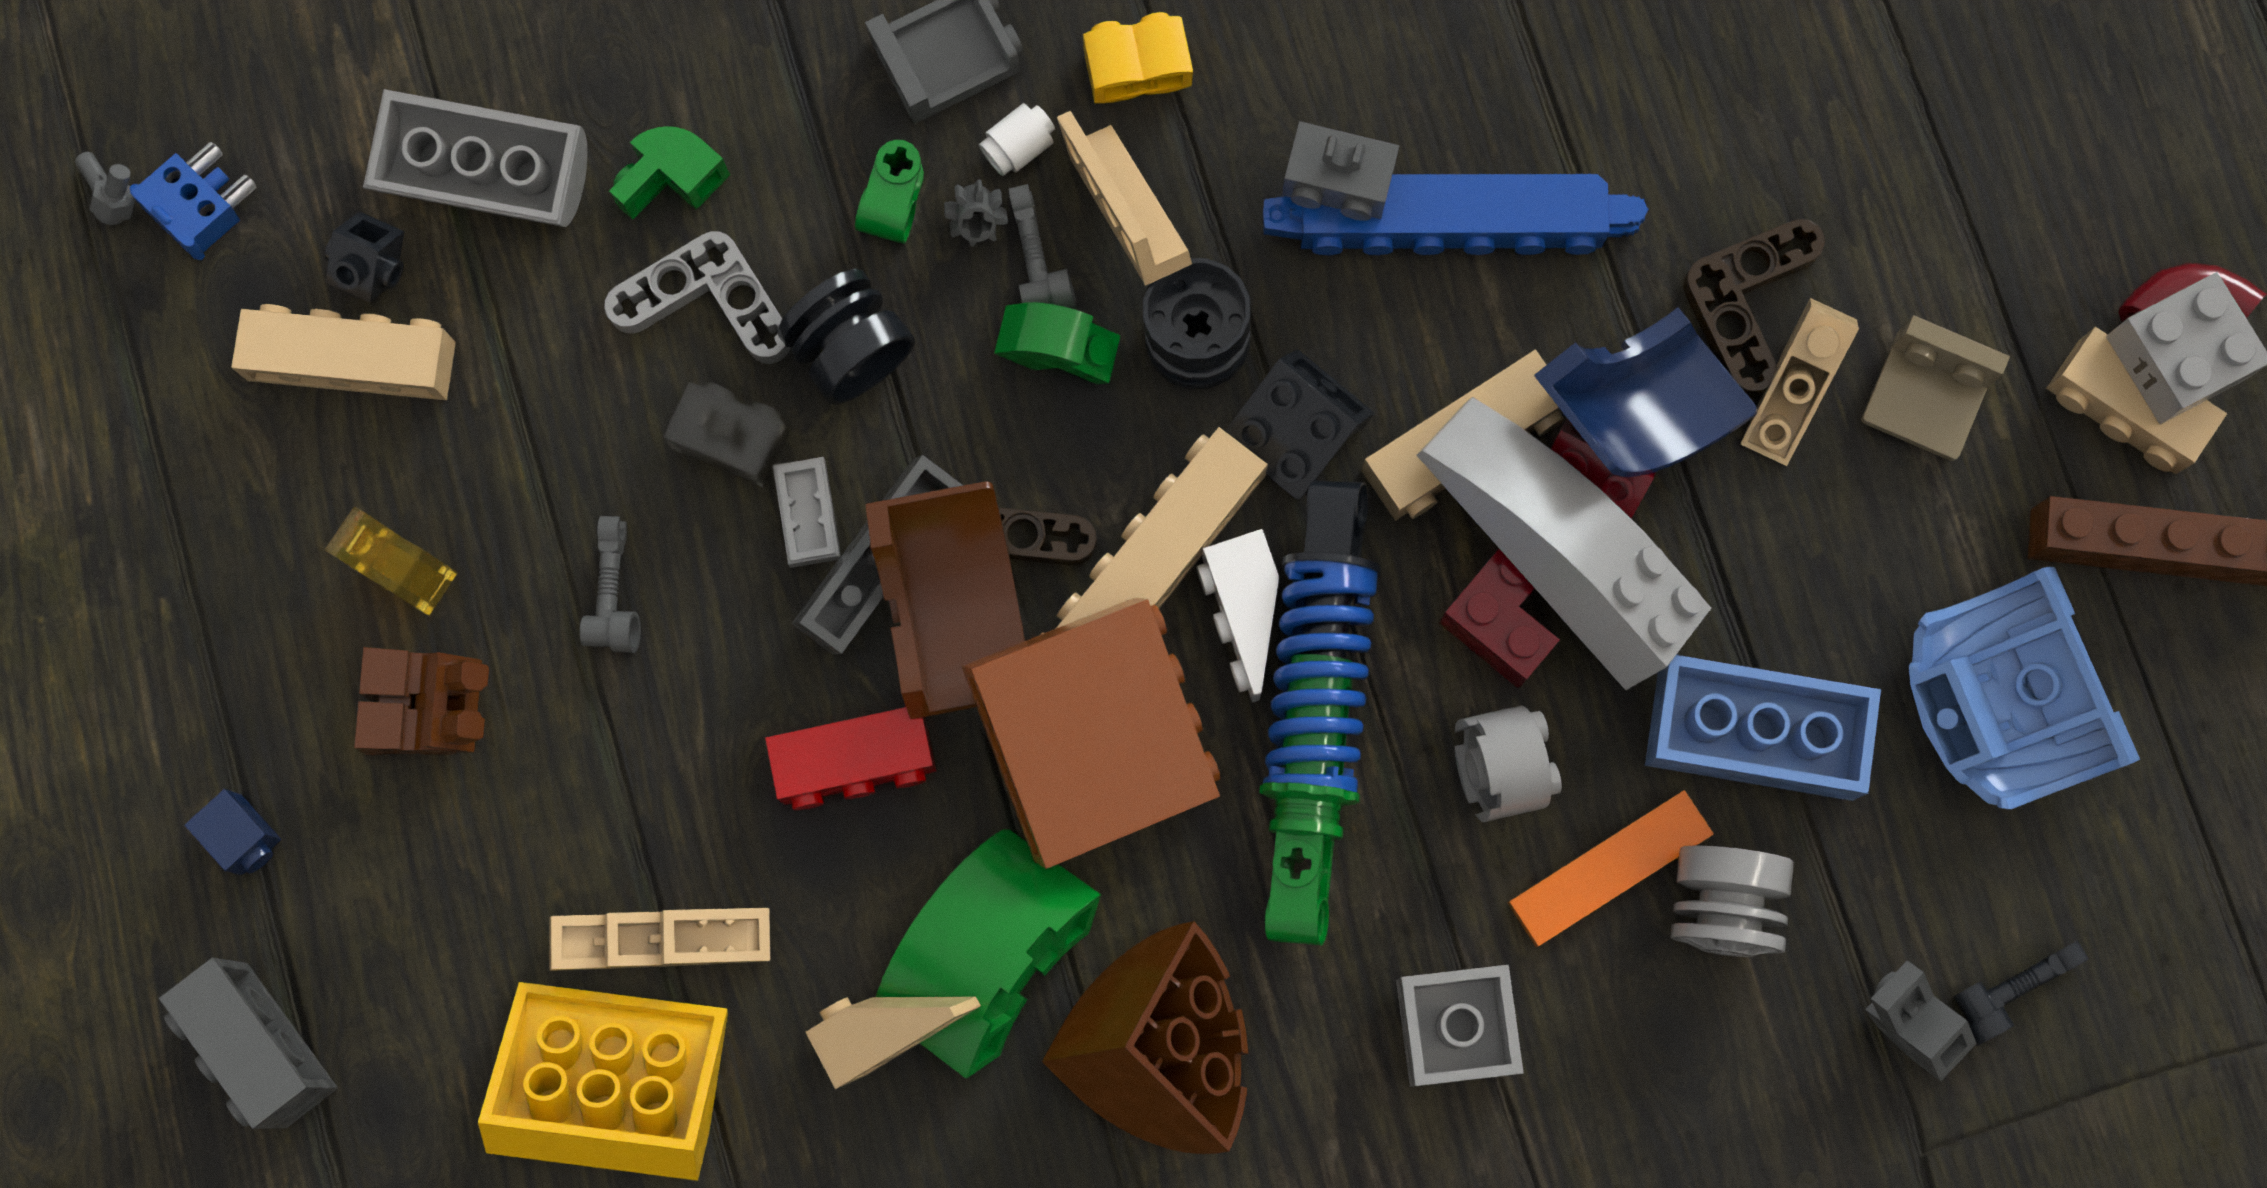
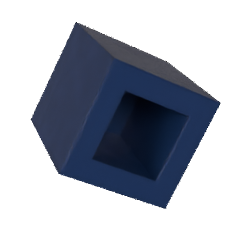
M223 789L184 825L224 871L243 875L245 872L250 874L263 867L273 856L271 849L282 840L241 794L227 789Z

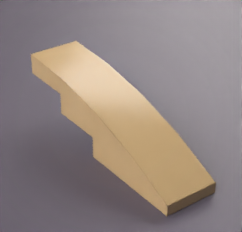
M769 908L663 910L661 912L549 917V971L770 961Z

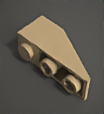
M1812 298L1809 299L1776 365L1775 375L1759 401L1757 414L1751 419L1740 442L1741 445L1785 466L1788 465L1859 330L1857 319Z

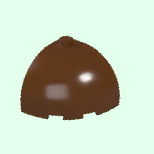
M1195 921L1163 929L1126 951L1108 966L1079 998L1042 1060V1063L1082 1102L1110 1123L1152 1144L1192 1154H1216L1230 1151L1240 1126L1247 1096V1087L1240 1086L1241 1055L1248 1054L1243 1013L1241 1008L1235 1010L1233 1008L1229 991L1224 981L1230 977L1229 972L1207 935Z

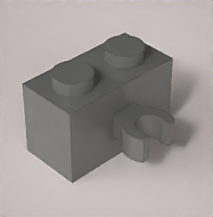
M1299 121L1284 178L1282 195L1291 197L1293 203L1305 208L1316 209L1324 205L1341 209V213L1344 216L1355 220L1367 221L1371 217L1381 219L1400 145Z

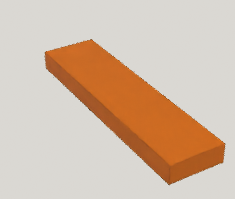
M1683 790L1508 902V905L1534 945L1538 947L1678 858L1681 847L1696 846L1714 835V833L1686 791Z

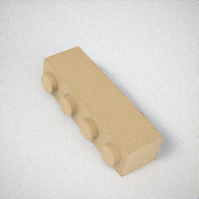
M272 304L260 305V310L241 309L231 368L247 381L447 400L456 342L441 328V324L427 319H411L410 325L391 323V319L376 314H361L360 320L342 319L339 313L324 309L310 310V315L291 314L292 311L290 309Z
M1536 349L1365 459L1361 471L1395 521L1407 513L1414 519L1438 502L1434 496L1444 490L1445 487L1418 458L1417 454L1470 398L1474 397L1520 426L1529 434L1536 431L1539 437L1547 434L1565 420L1561 414L1563 412L1534 377V374L1546 366V363Z

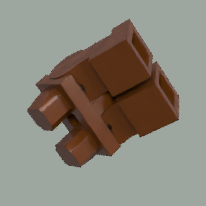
M363 647L359 694L370 701L379 702L358 701L354 748L365 755H387V753L454 755L457 752L473 753L475 741L482 739L484 735L485 719L478 712L479 692L488 686L489 667L486 664H482L480 659L440 652L413 653L407 650Z

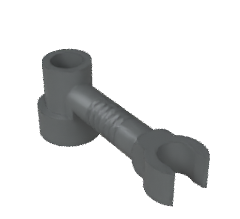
M1025 184L1009 188V195L1022 249H1024L1023 253L1029 283L1019 285L1022 303L1038 302L1072 309L1077 308L1068 268L1048 273L1046 261L1044 260L1045 256L1043 255L1044 252L1042 251L1043 247L1041 246L1042 242L1039 237L1040 233L1032 191L1029 190V185Z
M600 516L597 527L600 571L598 576L599 586L597 587L595 616L584 615L582 617L580 641L583 646L610 647L612 652L635 653L639 647L641 635L639 615L636 611H617V586L619 585L618 576L620 574L618 571H620L621 555L624 553V545L627 539V522L620 521L618 516Z

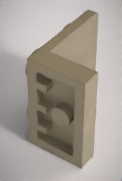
M1913 315L1897 332L1861 421L1870 427L1949 461H1955L1961 454L1987 388L2003 375L2010 356Z

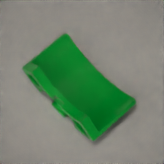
M1003 829L973 851L947 877L928 900L896 949L882 978L876 997H976L981 1005L979 1008L920 1043L967 1079L1001 1055L1007 1036L1021 1009L1028 1000L1020 992L1034 973L1038 971L1045 976L1066 952L1089 934L1101 894L1059 864L1047 869L1034 862L1028 843L1011 830Z

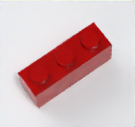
M906 707L765 738L777 800L784 805L792 803L793 810H805L824 804L823 796L842 792L844 799L869 796L875 793L874 785L892 781L895 782L896 788L919 785L926 782L925 774L937 772L926 718L921 717L910 720Z

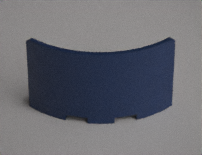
M1676 308L1647 329L1624 340L1621 345L1623 348L1621 352L1610 354L1606 347L1589 349L1583 348L1575 342L1534 374V377L1606 468L1614 475L1621 477L1641 476L1677 464L1726 437L1752 419L1758 411L1754 402L1697 335L1691 322L1679 308Z

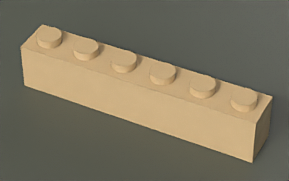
M1220 427L1217 428L1210 438L1204 434L1201 435L1186 454L1185 459L1190 463L1177 478L1171 473L1155 492L1153 498L1158 503L1146 517L1141 513L1137 514L1126 527L1121 536L1126 542L1113 557L1110 553H1106L1093 568L1089 577L1094 582L1081 597L1075 592L1062 606L1057 614V617L1062 622L1057 628L1132 598L1148 599L1150 606L1155 604L1160 608L1203 555V548L1209 547L1265 478L1268 464Z

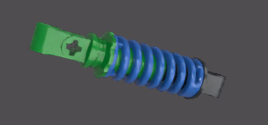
M1312 481L1307 494V528L1304 552L1285 555L1282 560V567L1286 576L1294 583L1287 585L1282 591V601L1291 610L1285 612L1280 617L1279 627L1281 632L1287 635L1288 638L1281 640L1276 646L1278 658L1287 664L1279 667L1273 676L1276 687L1281 689L1283 693L1276 695L1272 699L1270 706L1273 714L1282 720L1273 723L1268 729L1270 741L1280 748L1270 751L1265 757L1269 776L1263 779V785H1260L1259 791L1260 794L1276 800L1274 813L1276 816L1269 822V832L1276 834L1271 891L1265 915V931L1268 941L1319 946L1324 944L1329 926L1328 900L1334 840L1343 839L1344 828L1339 824L1341 817L1339 813L1341 812V807L1355 805L1359 803L1360 794L1357 793L1358 780L1353 776L1354 769L1344 768V762L1356 763L1361 759V752L1358 748L1346 746L1347 735H1360L1363 732L1364 725L1362 721L1348 717L1349 707L1361 708L1366 704L1365 694L1351 689L1352 680L1366 679L1369 676V669L1364 664L1355 663L1346 658L1347 652L1366 653L1371 649V640L1366 636L1349 634L1350 625L1366 626L1372 624L1374 614L1370 609L1351 606L1352 597H1355V604L1368 606L1370 597L1376 594L1377 580L1381 576V565L1361 558L1363 533L1369 505L1368 489L1364 482ZM1305 858L1311 861L1310 870H1302L1300 874L1294 872L1295 863H1302Z

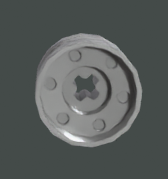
M1697 845L1681 847L1676 883L1688 889L1699 891L1700 895L1699 900L1674 903L1673 912L1696 918L1697 924H1673L1670 938L1690 944L1704 952L1727 956L1754 957V955L1764 953H1784L1786 938L1762 932V927L1788 926V917L1777 911L1766 909L1764 906L1765 900L1790 897L1794 861L1775 854L1739 848Z

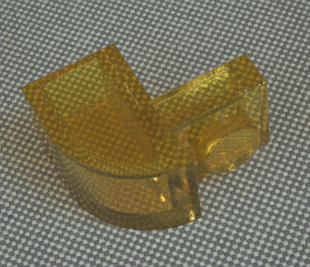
M353 507L325 548V551L428 616L458 574V572L425 550L402 538L356 507Z

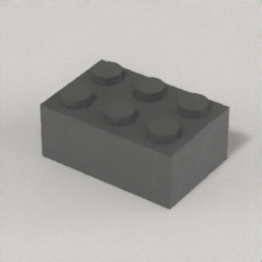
M212 957L159 998L168 1011L164 1015L165 1022L178 1038L190 1041L199 1054L195 1058L197 1067L209 1081L214 1084L220 1083L230 1097L226 1101L228 1110L242 1126L247 1127L250 1125L252 1129L288 1128L338 1089L248 963Z

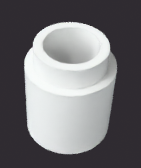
M1022 103L985 132L987 138L979 143V147L1000 175L1004 176L1011 170L1016 173L1054 143L1050 133L1055 130V127L1047 114L1038 105L1030 109L1026 104Z

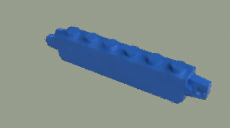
M1395 174L1391 178L1381 219L1371 217L1367 221L1355 220L1344 216L1341 213V209L1324 205L1316 209L1305 208L1293 203L1291 197L1284 196L1264 199L1263 232L1264 235L1301 240V249H1312V252L1318 255H1335L1341 253L1343 249H1363V252L1369 255H1385L1393 252V249H1413L1416 254L1435 255L1442 253L1444 248H1464V252L1471 255L1489 254L1495 248H1515V252L1522 255L1539 254L1544 252L1545 248H1565L1566 253L1583 255L1594 252L1596 248H1602L1607 237H1622V235L1628 237V235L1633 236L1634 233H1638L1639 226L1644 222V217L1649 209L1646 207L1644 199H1640L1639 196L1608 195V183L1598 174Z

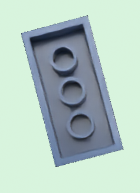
M1676 655L1665 669L1659 671L1657 675L1645 766L1853 801L1868 794L1881 689Z

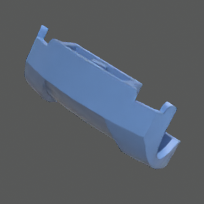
M2055 567L2041 568L2007 585L1970 600L1925 613L1918 622L1919 627L1914 632L1913 659L1909 665L1910 685L1926 735L1945 767L1959 783L1966 784L1988 804L1997 805V807L2003 809H2014L2140 760L2119 711L2113 712L2071 616L2075 615V612Z

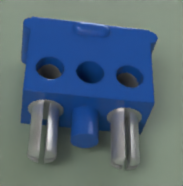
M209 142L187 162L175 153L139 185L132 184L129 188L130 194L139 206L191 257L197 260L204 259V252L240 221L233 208L256 189L254 181L247 175H243L224 193L219 195L217 191L230 180L219 167H216L204 179L199 176L222 156L220 148L212 142Z

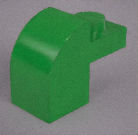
M657 127L639 134L630 141L639 161L636 164H628L617 174L613 187L609 192L617 206L632 220L667 185L697 210L730 176V173L723 158L694 133L678 127Z
M1038 302L1006 305L994 354L1032 370L1059 368L1094 384H1107L1110 381L1121 335L1092 323V315L1072 308Z

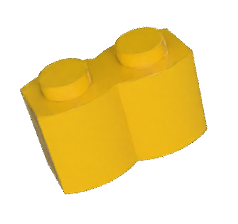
M1157 12L1144 16L1139 23L1134 25H1120L1116 21H1106L1095 25L1091 31L1083 34V50L1094 103L1119 102L1143 94H1163L1192 86L1193 68L1182 17L1169 16L1167 13Z

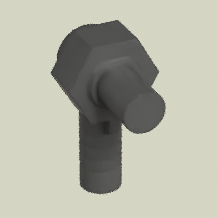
M84 152L78 155L75 163L92 190L89 210L94 213L99 221L105 224L117 225L124 220H129L135 201L130 194V186L128 185L131 174L130 170L124 165L115 164L110 167L107 177L92 152Z

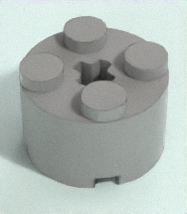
M1520 705L1457 721L1455 733L1464 731V744L1455 746L1458 773L1468 803L1479 801L1484 811L1475 814L1481 822L1544 809L1549 805L1551 795L1561 792L1562 783L1559 770L1554 762L1549 763L1544 743L1548 741L1549 732L1546 719L1541 711L1530 712L1526 707Z

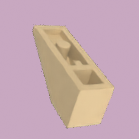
M847 997L822 1010L820 1015L823 1021L806 1031V1034L834 1088L837 1089L868 1075L981 1005L976 997H872L853 1005Z

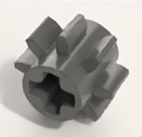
M979 179L975 184L964 188L957 184L955 186L956 202L949 201L944 203L945 217L951 219L949 223L950 235L955 237L961 234L965 239L969 240L970 246L973 247L976 242H981L988 238L996 241V224L1003 225L1007 224L1008 221L1007 210L1000 207L1002 204L1000 189L990 192L982 185V181Z

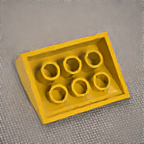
M519 982L478 1120L486 1153L698 1181L710 1131L728 1016L727 1008Z

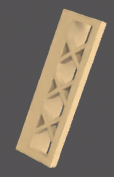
M1071 111L1058 116L1057 119L1070 160L1145 286L1192 265L1187 247L1113 127L1109 125L1086 136Z

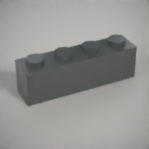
M921 455L911 460L883 500L963 485L927 457ZM866 521L791 623L831 654L843 653L884 597L871 550L868 521Z

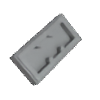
M824 457L773 465L787 560L790 568L839 560L841 557Z

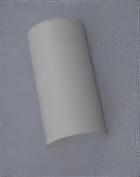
M384 89L363 188L375 192L566 227L571 223L577 212L584 188L587 169V139L584 129L578 125Z

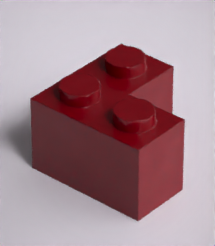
M1500 549L1496 551L1452 603L1439 624L1518 689L1560 641V639L1520 607L1535 588Z

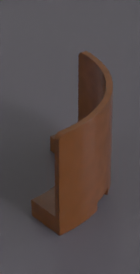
M985 481L865 504L871 550L878 570L885 601L889 600L893 623L900 622L901 624L891 627L901 694L910 720L975 708L976 704L961 666L1025 641L1009 553L993 484Z

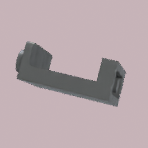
M936 0L889 24L883 14L865 22L870 42L914 124L1020 72L1018 53L1023 51V47L1012 25L1008 24L1003 27L995 13L1001 10L998 0Z

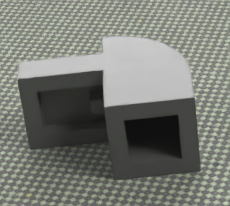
M1908 960L1896 972H1890L1881 979L1876 987L1875 995L1871 998L1872 1003L1865 1009L1877 1027L1897 1047L1940 1082L1977 1044L1968 1021L1933 995L1924 972Z

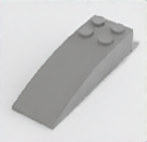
M1474 397L1466 401L1417 454L1418 458L1625 690L1665 669L1710 611L1711 607L1671 563L1663 551L1602 490L1565 459L1520 426Z

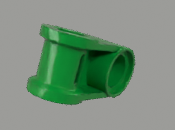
M893 140L887 142L879 149L868 185L862 194L855 219L856 231L902 244L906 243L912 228L916 203L924 180L921 158L913 144L905 140ZM901 161L908 163L909 170L902 169L899 176H893L891 168H898Z

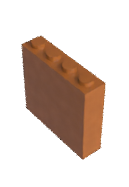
M1132 598L961 666L1034 862L1046 869L1220 797L1215 783L1220 780L1218 766L1209 751H1203L1197 734L1203 730L1199 714L1191 702L1186 704L1179 685L1185 682L1182 667L1173 653L1168 655L1161 636L1167 633L1164 618L1155 604L1150 606L1148 599Z

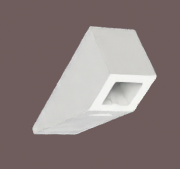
M1262 529L1203 548L1202 559L1204 564L1196 566L1205 595L1214 593L1221 611L1213 614L1221 642L1224 644L1231 641L1237 661L1231 662L1230 667L1238 691L1248 690L1252 702L1260 700L1279 582V575Z

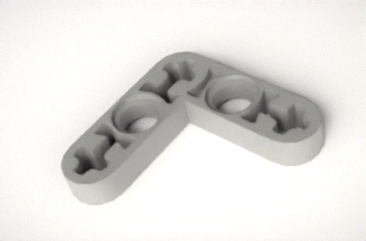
M711 231L702 234L615 286L605 299L604 309L611 323L624 333H637L645 330L706 292L711 291L746 349L755 360L765 364H773L781 361L791 348L784 345L778 334L774 337L777 343L774 348L768 349L765 344L755 346L759 343L760 336L751 321L760 316L763 324L772 334L777 332L782 317L734 241L722 232ZM716 247L719 252L727 250L723 254L724 264L717 267L714 262H707L709 260L707 251L710 248ZM690 259H693L703 276L698 281L692 269L686 263ZM672 270L680 271L686 275L684 289L674 295L663 293L659 288L662 276ZM648 284L655 298L660 302L654 307L642 289ZM740 285L749 286L756 293L753 304L743 310L734 309L728 304L730 292ZM628 298L634 304L640 302L636 306L638 315L631 319L625 313L620 314L623 311L621 302ZM742 323H747L744 327H741Z

